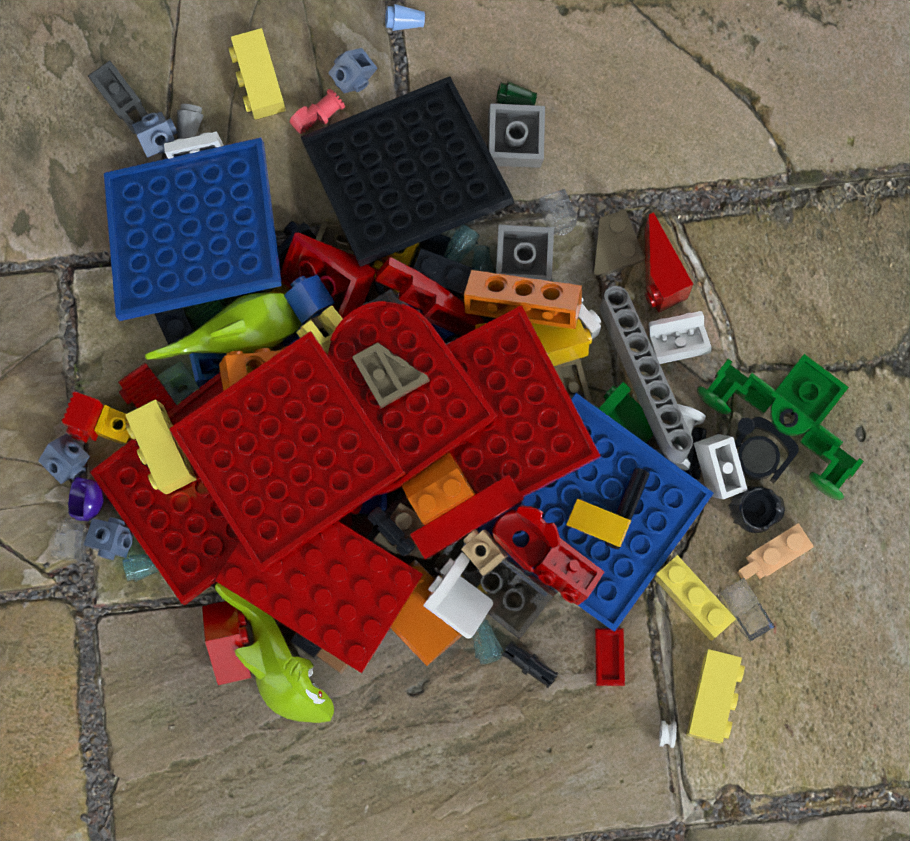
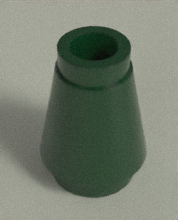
M507 81V83L500 82L496 95L497 104L535 106L537 99L536 92H532L510 81Z

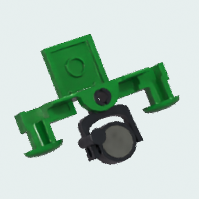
M804 354L776 390L754 373L746 377L731 365L733 361L729 358L716 373L715 380L708 389L702 386L697 387V394L701 400L721 414L731 413V409L726 402L733 393L737 394L763 415L771 406L770 418L772 422L762 417H754L753 419L742 418L738 422L735 445L736 449L739 447L737 453L744 477L760 481L774 474L769 480L774 484L799 452L797 443L790 436L806 433L800 440V443L829 464L821 475L810 472L809 479L811 483L821 493L831 499L839 501L844 499L843 493L839 490L840 487L856 473L864 461L861 458L856 460L841 449L840 446L843 441L822 426L821 423L849 388L846 384ZM784 417L790 418L792 423L784 424ZM754 429L762 430L773 436L786 449L787 459L778 470L780 452L778 446L771 439L765 436H754L742 443L745 437L753 432Z

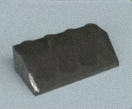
M468 535L446 547L431 568L443 576L440 571L450 558L455 561L461 553H464L461 549L466 545L463 540ZM479 545L476 550L477 554L484 556L486 548L483 545ZM509 555L484 576L470 560L460 575L493 601V605L487 614L519 640L558 594L556 589L542 583L538 576L523 569Z

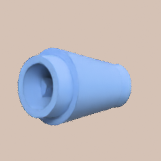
M397 4L386 7V28H392V31L424 27V11Z

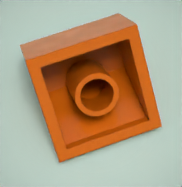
M450 452L402 485L409 502L424 525L475 495Z

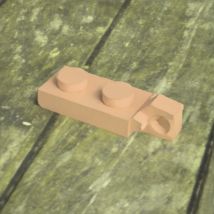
M798 523L751 552L746 557L749 564L738 570L737 573L742 581H745L754 574L759 579L766 578L811 550L814 546Z

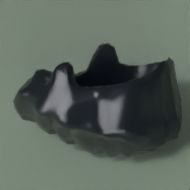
M748 486L747 491L736 494L730 499L731 503L728 505L731 511L730 516L734 520L733 523L749 533L766 532L773 524L778 523L783 518L785 513L784 500L771 489L763 486Z

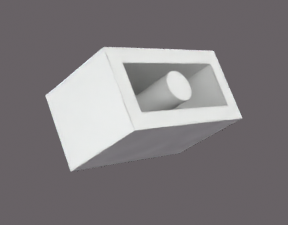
M717 434L694 443L705 486L714 492L712 497L726 499L748 490L733 436Z

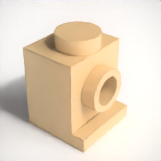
M486 529L480 533L474 530L463 540L466 545L461 550L483 576L488 574L508 556ZM479 545H483L486 548L484 556L477 554L476 550Z

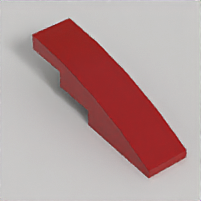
M389 257L376 272L375 281L399 291V300L423 310L422 315L432 324L461 336L475 330V325L484 324V320L480 316L466 314L465 303L440 284L392 257Z

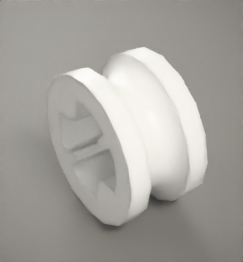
M661 721L659 746L663 747L664 744H668L670 748H674L677 730L676 722L667 724L666 721Z

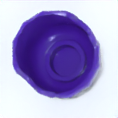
M77 477L74 479L69 492L68 513L75 520L91 521L102 509L104 502L102 489L94 480Z

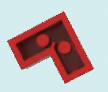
M227 601L202 606L205 644L217 684L222 685L252 678L251 671L244 666L235 654L236 649L246 647L245 644L249 643L245 627L247 626V620L244 614Z

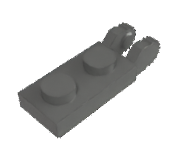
M109 60L89 74L88 77L119 119H123L130 131L136 134L132 127V124H135V122L131 120L128 114L136 109L142 119L148 113L142 106L141 100Z

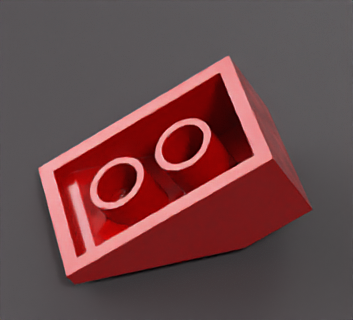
M653 212L649 214L644 230L647 291L645 297L650 307H656L658 313H661L687 300L694 284Z
M295 233L280 271L281 282L292 289L290 284L299 277L305 276L307 279L318 275L335 301L332 306L344 319L350 312L363 306L377 271L368 264L359 266L355 256L301 233Z

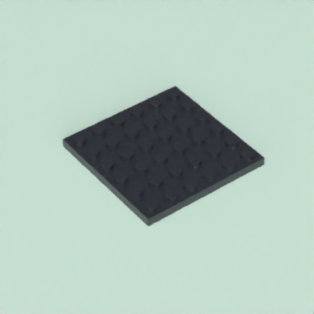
M451 76L301 136L304 148L359 266H364L514 204L513 196Z

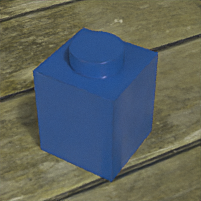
M318 275L307 279L305 276L299 277L290 284L292 289L284 295L301 323L320 316L324 310L335 303Z

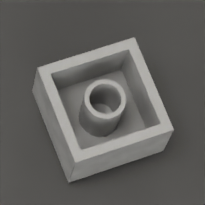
M490 104L488 111L487 148L496 165L541 168L544 160L545 106Z
M499 225L496 273L552 281L554 228Z

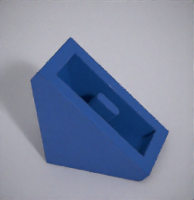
M192 353L189 355L194 379L199 388L220 373L219 363L227 353Z

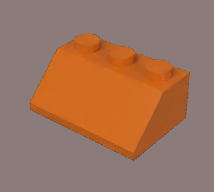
M414 560L409 565L424 575L391 626V629L428 666L460 639L462 634L423 606L432 593L428 588L435 579Z

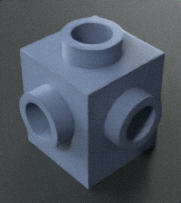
M359 48L345 51L334 60L335 65L328 73L335 81V85L343 93L360 92L368 86L369 78L378 68L366 52Z
M162 111L147 114L141 121L132 124L147 158L157 153H165L164 143L173 142L175 140L173 135L178 133L172 119L166 120Z
M66 433L48 443L38 461L62 484L71 478L74 480L80 477L86 470L84 465L90 456Z
M109 517L107 522L92 518L84 546L98 551L97 556L105 559L114 560L115 556L127 558L134 535L130 529L124 527L125 522Z

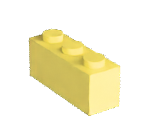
M262 28L231 36L233 46L228 47L232 63L238 62L240 71L235 72L239 87L245 86L247 95L242 96L246 111H252L255 120L285 112L284 101Z
M155 399L126 414L129 422L126 425L130 437L138 442L140 447L137 449L138 456L144 465H148L151 472L148 474V478L155 490L158 489L165 494H169L197 480L188 458L169 430L173 425L163 404Z
M678 555L655 575V581L710 641L714 640L736 620Z
M710 649L705 651L687 728V736L718 744L722 743L724 738H729L732 728V722L728 721L730 710L735 711L738 701V694L734 693L736 682L741 683L745 666L740 665L742 657Z

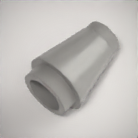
M181 104L180 110H177L178 139L191 138L197 135L204 116L201 114L202 107Z

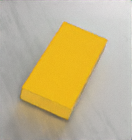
M577 499L567 526L621 547L631 520Z

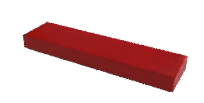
M507 475L411 533L410 536L426 560L524 501V498L510 475Z

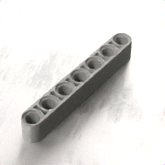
M611 286L605 291L600 305V313L662 455L672 463L680 464L685 461L693 444L692 436L628 292L620 286ZM613 301V302H616V303L619 304V305H614V304H612V303H610V302ZM620 325H626V326L629 327V328L626 329V328H623V327L620 326ZM630 348H635L639 350V352H634ZM641 372H647L650 376H645ZM651 396H657L661 400H655ZM662 420H668L672 425L665 424ZM672 444H678L682 449H676Z

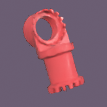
M328 89L326 91L327 95L317 104H311L309 107L304 106L291 117L289 123L299 134L305 133V129L308 131L309 127H312L317 120L326 125L329 122L328 118L337 110L345 108L344 102L341 99L338 100L339 96L336 97L337 94L333 90Z

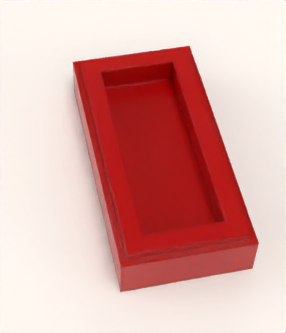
M595 628L596 686H625L624 628H617L615 632L610 628Z

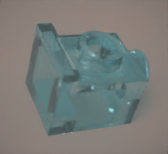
M182 361L157 375L177 405L199 389ZM180 385H187L186 390L181 393L178 392Z

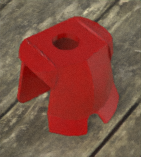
M519 506L517 511L511 510L499 517L493 527V538L523 569L533 572L532 567L538 565L543 560L550 547L554 548L560 545L559 533L555 523H546L542 518L543 511L530 506ZM522 530L528 534L529 542L526 546L517 547L513 543L515 532Z

